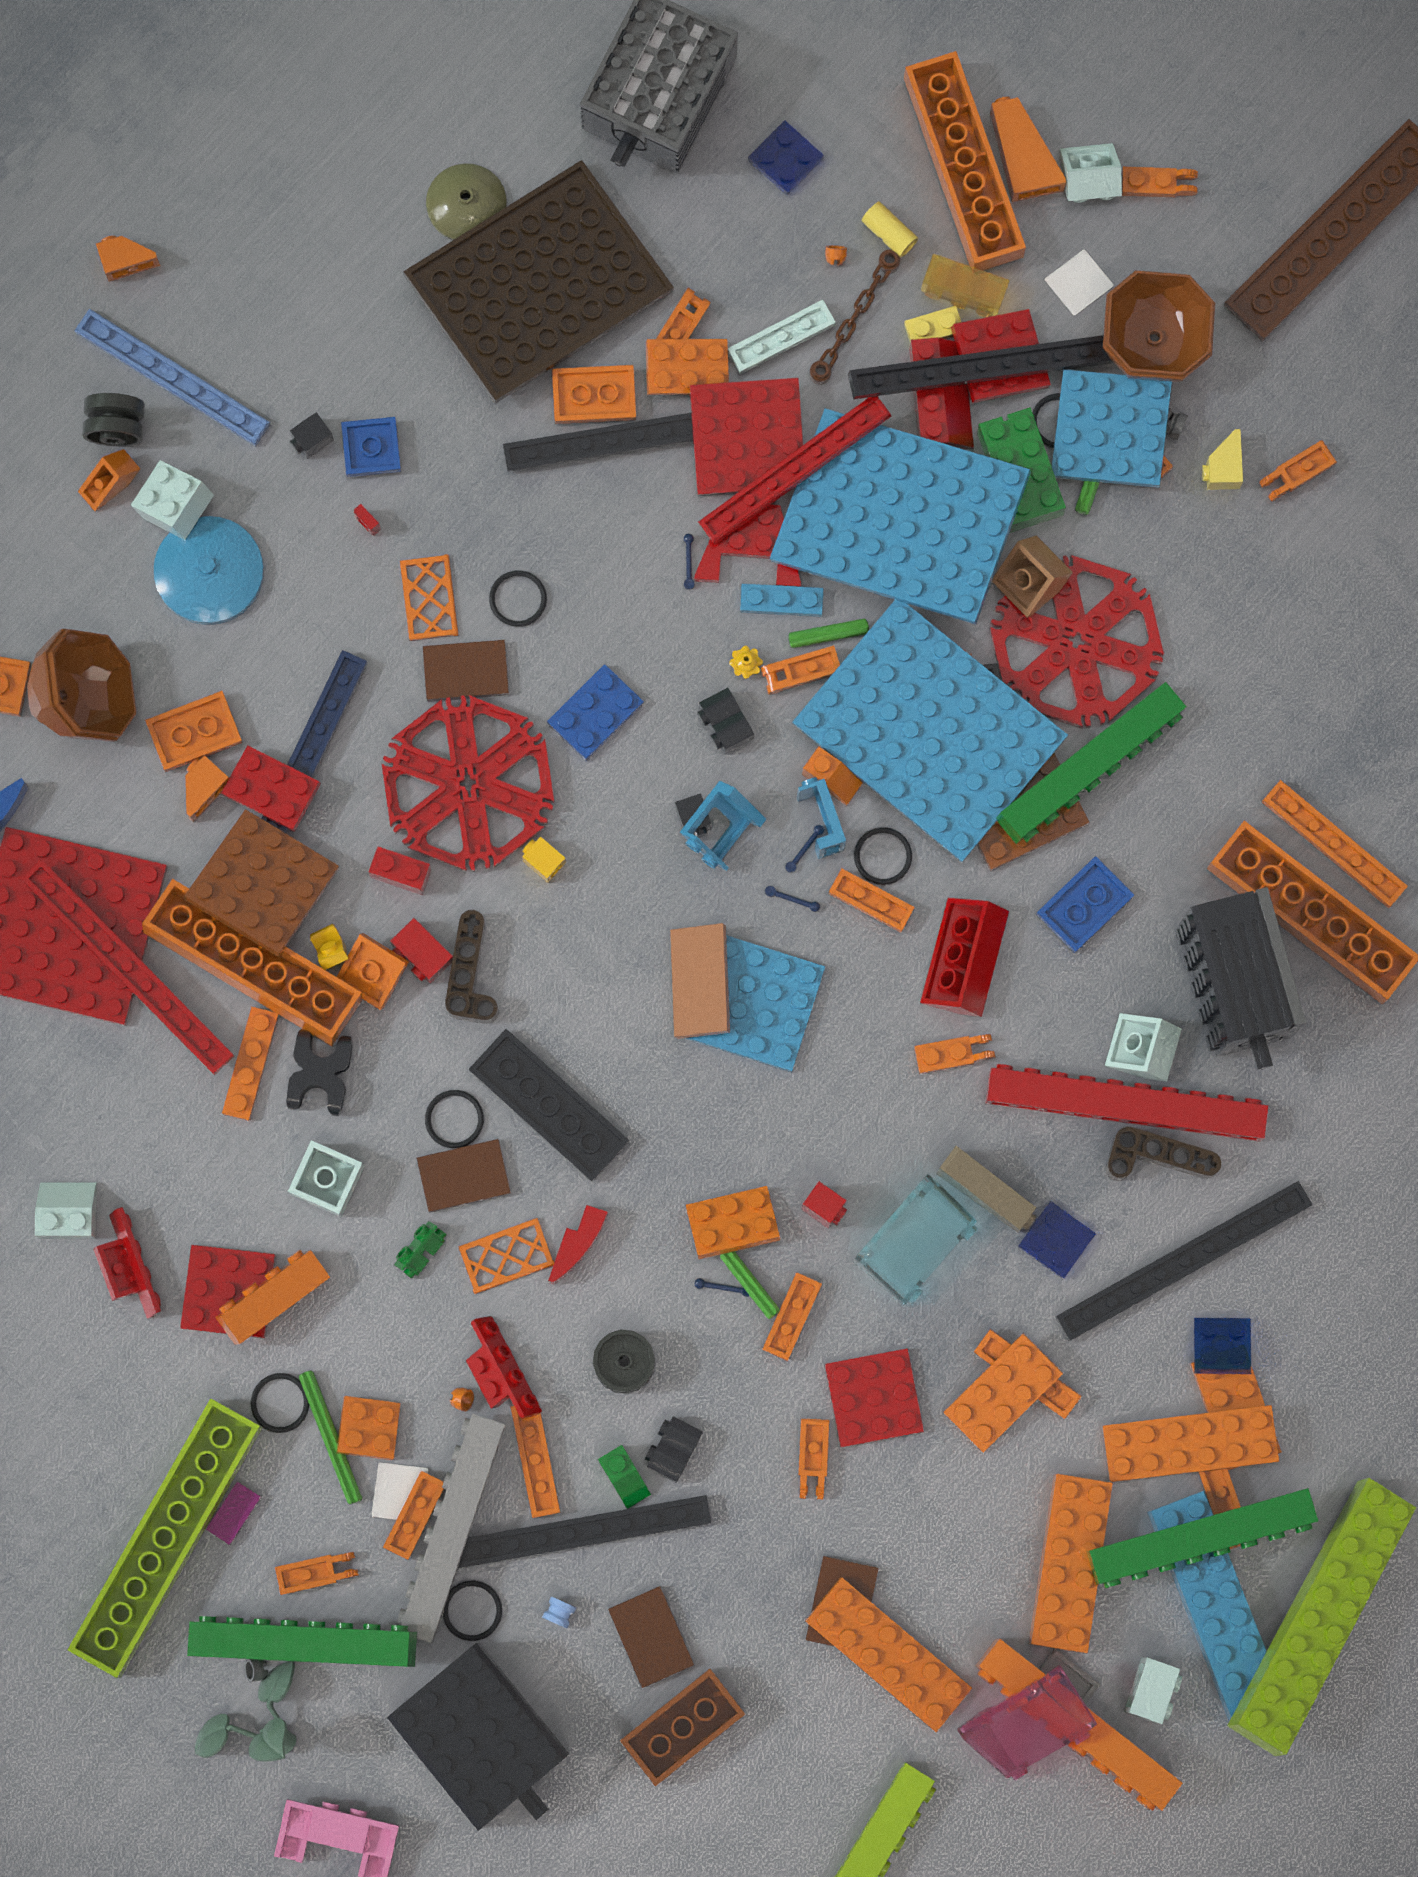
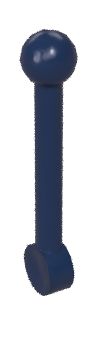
M688 533L683 537V541L686 543V580L684 581V588L692 590L695 585L692 580L691 543L694 541V537Z
M822 825L814 827V833L792 861L786 863L785 869L787 872H795L796 864L817 836L824 833Z
M768 886L765 889L767 897L777 896L809 907L812 912H817L820 909V904L816 901L808 902L776 891L773 886Z
M697 1278L694 1282V1286L697 1289L706 1287L741 1293L744 1297L750 1296L744 1288L705 1282L702 1278Z

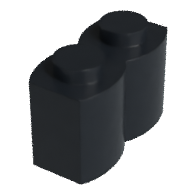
M728 687L699 702L700 710L697 712V715L703 726L709 725L713 734L710 735V738L717 750L722 748L726 754L754 739V733Z
M674 1416L671 1421L665 1419L658 1432V1435L662 1436L658 1446L652 1445L644 1459L649 1462L647 1468L677 1483L703 1431Z

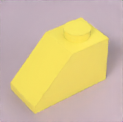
M1235 429L1209 456L1206 465H1202V481H1207V490L1240 489L1243 483L1241 429Z

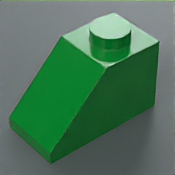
M622 1445L598 1459L627 1509L651 1495Z

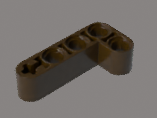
M467 910L459 919L445 1007L448 1014L454 1019L490 1024L497 1019L499 1014L496 1001L490 996L474 993L485 933V921L479 911ZM475 918L479 926H474L473 938L468 937L469 928L465 923H470L471 919ZM463 946H473L475 953L471 957H463L460 954ZM460 972H467L471 978L468 983L461 985L455 981L456 975ZM456 999H462L466 1002L465 1008L460 1012L451 1009V1003ZM484 1003L491 1004L493 1012L488 1016L480 1015L478 1013L480 1005Z
M1127 1126L1121 1128L1115 1134L1105 1170L1110 1179L1114 1181L1124 1180L1132 1172L1137 1158L1199 1178L1208 1179L1219 1172L1222 1162L1218 1154L1213 1151ZM1122 1134H1129L1133 1137L1134 1145L1132 1147H1124L1120 1143V1136ZM1149 1142L1158 1143L1161 1148L1159 1155L1149 1154L1147 1151V1144ZM1176 1150H1182L1187 1154L1186 1163L1180 1164L1175 1161L1174 1152ZM1195 1154H1197L1196 1161L1204 1162L1208 1158L1210 1159V1165L1214 1166V1168L1205 1171V1165L1196 1163L1193 1165V1168L1190 1165L1194 1160ZM1121 1160L1124 1162L1126 1172L1123 1174L1115 1173L1112 1168L1113 1161Z

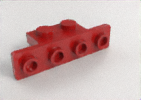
M120 1207L109 1214L118 1240L96 1246L93 1250L112 1301L138 1293L145 1315L149 1319L161 1312V1301L159 1295L152 1288L150 1271L147 1266H144L142 1261L141 1246L134 1239L131 1231V1219L124 1212L123 1207Z
M487 1316L474 1319L471 1325L482 1347L472 1354L466 1362L490 1408H497L510 1398L520 1418L539 1415L542 1410L537 1399L532 1393L523 1372L520 1370L511 1349L505 1342L493 1317Z

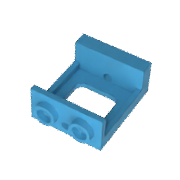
M815 777L801 783L802 786L798 787L797 801H803L812 797L816 798L828 833L827 836L816 839L815 852L817 858L821 859L844 851L846 838L825 779L818 781Z
M719 781L680 833L687 839L685 844L696 853L700 852L703 855L701 860L713 869L718 866L727 871L729 867L722 861L724 856L750 823L761 827L766 818L735 787ZM716 807L730 821V825L710 850L694 835V832L708 813Z

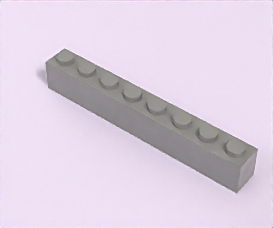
M473 1413L471 1419L465 1418L460 1432V1434L465 1435L462 1446L456 1445L451 1461L456 1463L453 1472H447L442 1486L443 1489H446L444 1499H438L433 1512V1516L437 1517L434 1528L428 1527L424 1543L428 1544L425 1555L419 1554L414 1570L419 1571L416 1582L410 1581L405 1598L410 1599L407 1609L401 1608L396 1625L408 1626V1632H417V1639L429 1643L434 1641L506 1426L503 1423Z

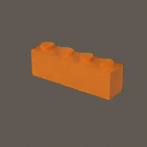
M301 1249L287 1258L289 1264L282 1269L276 1266L264 1275L267 1280L259 1286L256 1282L242 1291L244 1297L237 1302L231 1299L219 1308L221 1313L215 1318L235 1345L244 1342L330 1278L311 1250L304 1253Z

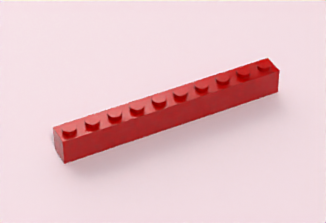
M997 1064L996 1068L991 1067L989 1071L985 1104L1259 1142L1265 1139L1269 1105H1261L1262 1100L1246 1098L1245 1102L1234 1101V1096L1219 1094L1217 1098L1206 1097V1093L1201 1091H1190V1094H1181L1177 1088L1162 1087V1091L1152 1090L1151 1085L1135 1083L1134 1087L1123 1086V1081L1107 1079V1083L1096 1082L1095 1077L1084 1075L1079 1076V1079L1068 1078V1074L1063 1072H1052L1050 1076L1040 1074L1041 1070L1034 1068H1024V1072L1014 1071L1013 1066Z

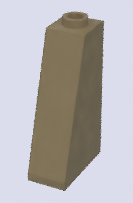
M957 1146L954 1147L936 1173V1175L1016 1232H1019L1022 1227L1028 1230L1036 1218L1032 1214L1036 1209L1033 1204Z

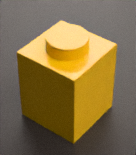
M541 836L537 841L532 839L522 851L524 853L522 856L523 862L547 883L566 864L565 857Z

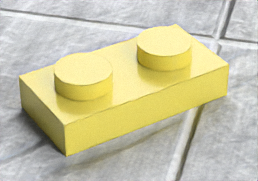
M952 306L904 321V326L910 343L912 339L936 337L947 339L953 337L952 325L960 323L961 319L957 307Z

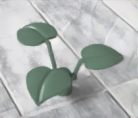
M287 1661L276 1666L261 1681L258 1689V1699L261 1702H267L266 1706L274 1719L270 1720L260 1730L259 1734L229 1725V1716L218 1714L209 1719L200 1730L195 1743V1755H199L202 1758L216 1755L224 1747L228 1739V1732L234 1731L253 1738L249 1745V1756L252 1759L262 1762L285 1759V1754L289 1753L296 1744V1736L287 1730L286 1722L279 1717L273 1707V1703L280 1702L289 1691L295 1662Z

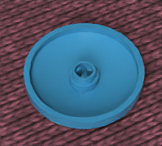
M215 516L200 517L185 540L172 533H168L160 544L155 556L154 580L162 600L172 612L192 623L215 625L235 619L253 604L263 583L264 565L258 545L243 527L225 518Z

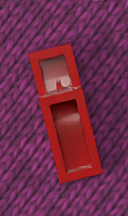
M586 1205L578 1230L566 1228L548 1280L550 1284L555 1285L582 1261L598 1238L607 1219L608 1212Z

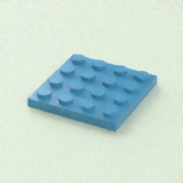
M1063 369L1052 460V470L1055 478L1160 488L1172 381L1128 379L1126 375Z
M726 935L730 1033L689 1037L686 1039L792 1073L825 966Z

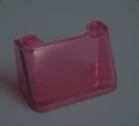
M1058 1665L1047 1672L1045 1676L1038 1680L1036 1679L1020 1691L996 1705L980 1711L958 1727L957 1731L967 1744L1006 1779L1012 1776L1015 1781L1029 1772L1027 1767L1072 1741H1075L1076 1745L1088 1739L1091 1736L1089 1730L1095 1727L1097 1723L1061 1665Z

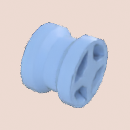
M551 1596L549 1600L550 1607L548 1611L544 1612L542 1618L568 1629L570 1624L568 1619L571 1614L575 1613L576 1607Z

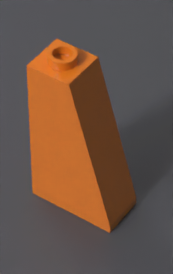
M1001 97L991 104L990 115L1011 201L1016 202L1063 192L1066 186L1065 176L1019 98Z

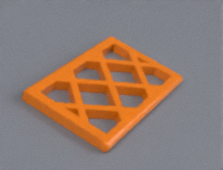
M449 555L400 561L409 640L458 636ZM444 562L445 575L442 579L429 570L434 563ZM407 566H417L422 570L414 582H411L407 577ZM425 574H428L438 582L430 594H427L417 586ZM441 586L445 587L448 591L449 602L445 607L433 598ZM413 589L426 598L417 610L411 607L410 593ZM429 601L442 610L433 622L420 614ZM445 613L451 617L452 629L442 630L436 626ZM416 617L429 625L424 633L414 634L413 621Z
M538 1218L458 1246L472 1283L474 1294L551 1267L555 1262L552 1260ZM534 1226L537 1232L534 1242L532 1243L519 1237L520 1231ZM506 1235L512 1238L506 1253L491 1247L495 1239ZM516 1240L531 1247L525 1261L510 1255ZM476 1246L485 1248L478 1263L468 1258L466 1250ZM535 1249L545 1254L547 1262L536 1266L528 1264ZM488 1251L503 1257L497 1272L482 1265ZM507 1259L522 1265L520 1272L509 1276L501 1274ZM481 1269L494 1275L492 1282L478 1286L476 1276Z

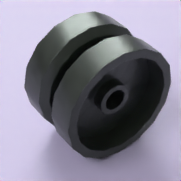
M119 393L88 395L84 399V414L89 418L83 422V438L91 443L105 446L125 447L140 444L143 441V426L138 421L144 418V401L134 396Z
M621 1329L611 1332L599 1341L594 1350L593 1366L596 1376L605 1388L615 1393L629 1394L639 1391L649 1382L654 1373L655 1356L652 1346L644 1336L635 1331ZM623 1356H627L629 1364L623 1367L619 1364L618 1360L622 1359Z

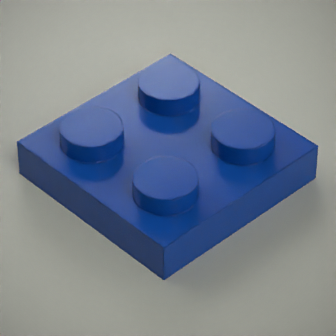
M396 417L341 422L347 477L401 472Z

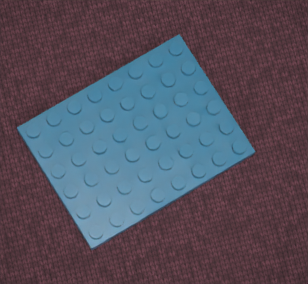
M825 408L815 436L845 414ZM879 425L796 486L770 560L777 564L977 624L1031 474L1030 469Z
M898 600L893 601L792 722L793 725L826 752L840 760L854 775L960 862L966 859L997 822L996 817L1018 797L1068 737V734L907 603Z

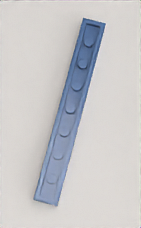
M91 309L87 311L74 330L76 334L255 447L270 426V422Z

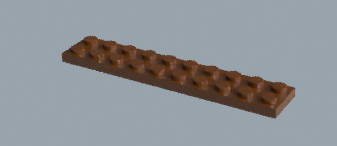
M1408 119L1225 301L1224 306L1262 342L1418 187V126Z

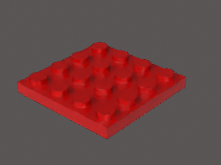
M799 378L689 386L697 495L739 492L803 445Z

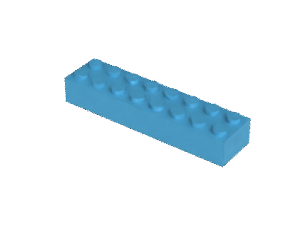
M1204 1491L1147 1512L1155 1532L1213 1515ZM1213 1552L1202 1555L1203 1561L1187 1565L1186 1560L1175 1562L1176 1568L1171 1569L1170 1572L1228 1721H1230L1267 1651L1229 1554L1214 1557Z

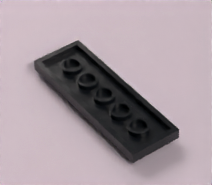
M507 1029L500 1034L468 1069L591 1182L630 1142L628 1138Z

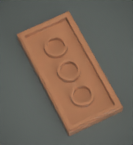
M720 923L670 930L674 1037L681 1039L730 1033L726 925Z

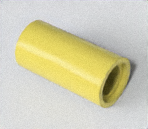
M880 201L876 202L861 220L900 258L905 256L919 239Z

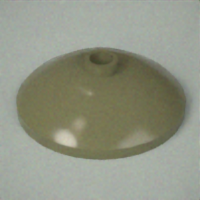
M457 164L443 170L432 181L426 196L427 214L432 225L439 233L451 240L456 239L507 207L506 193L500 180L490 170L476 164ZM467 193L470 195V198L463 200L461 195Z

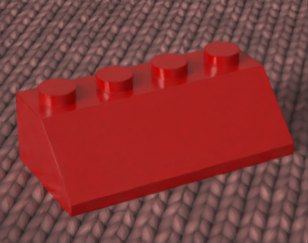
M939 337L912 339L909 348L911 362L958 355L955 341ZM967 384L914 391L918 436L963 450L974 449Z
M959 898L947 899L920 1001L921 1004L961 1015L982 1017L1009 915L1008 910L990 901Z

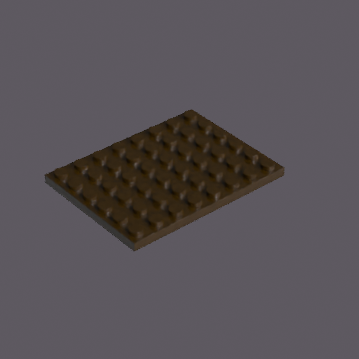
M582 160L403 271V276L495 404L674 290L671 282Z

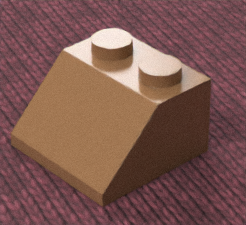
M1036 535L1019 540L994 575L992 582L1028 618L1060 592L1073 572Z

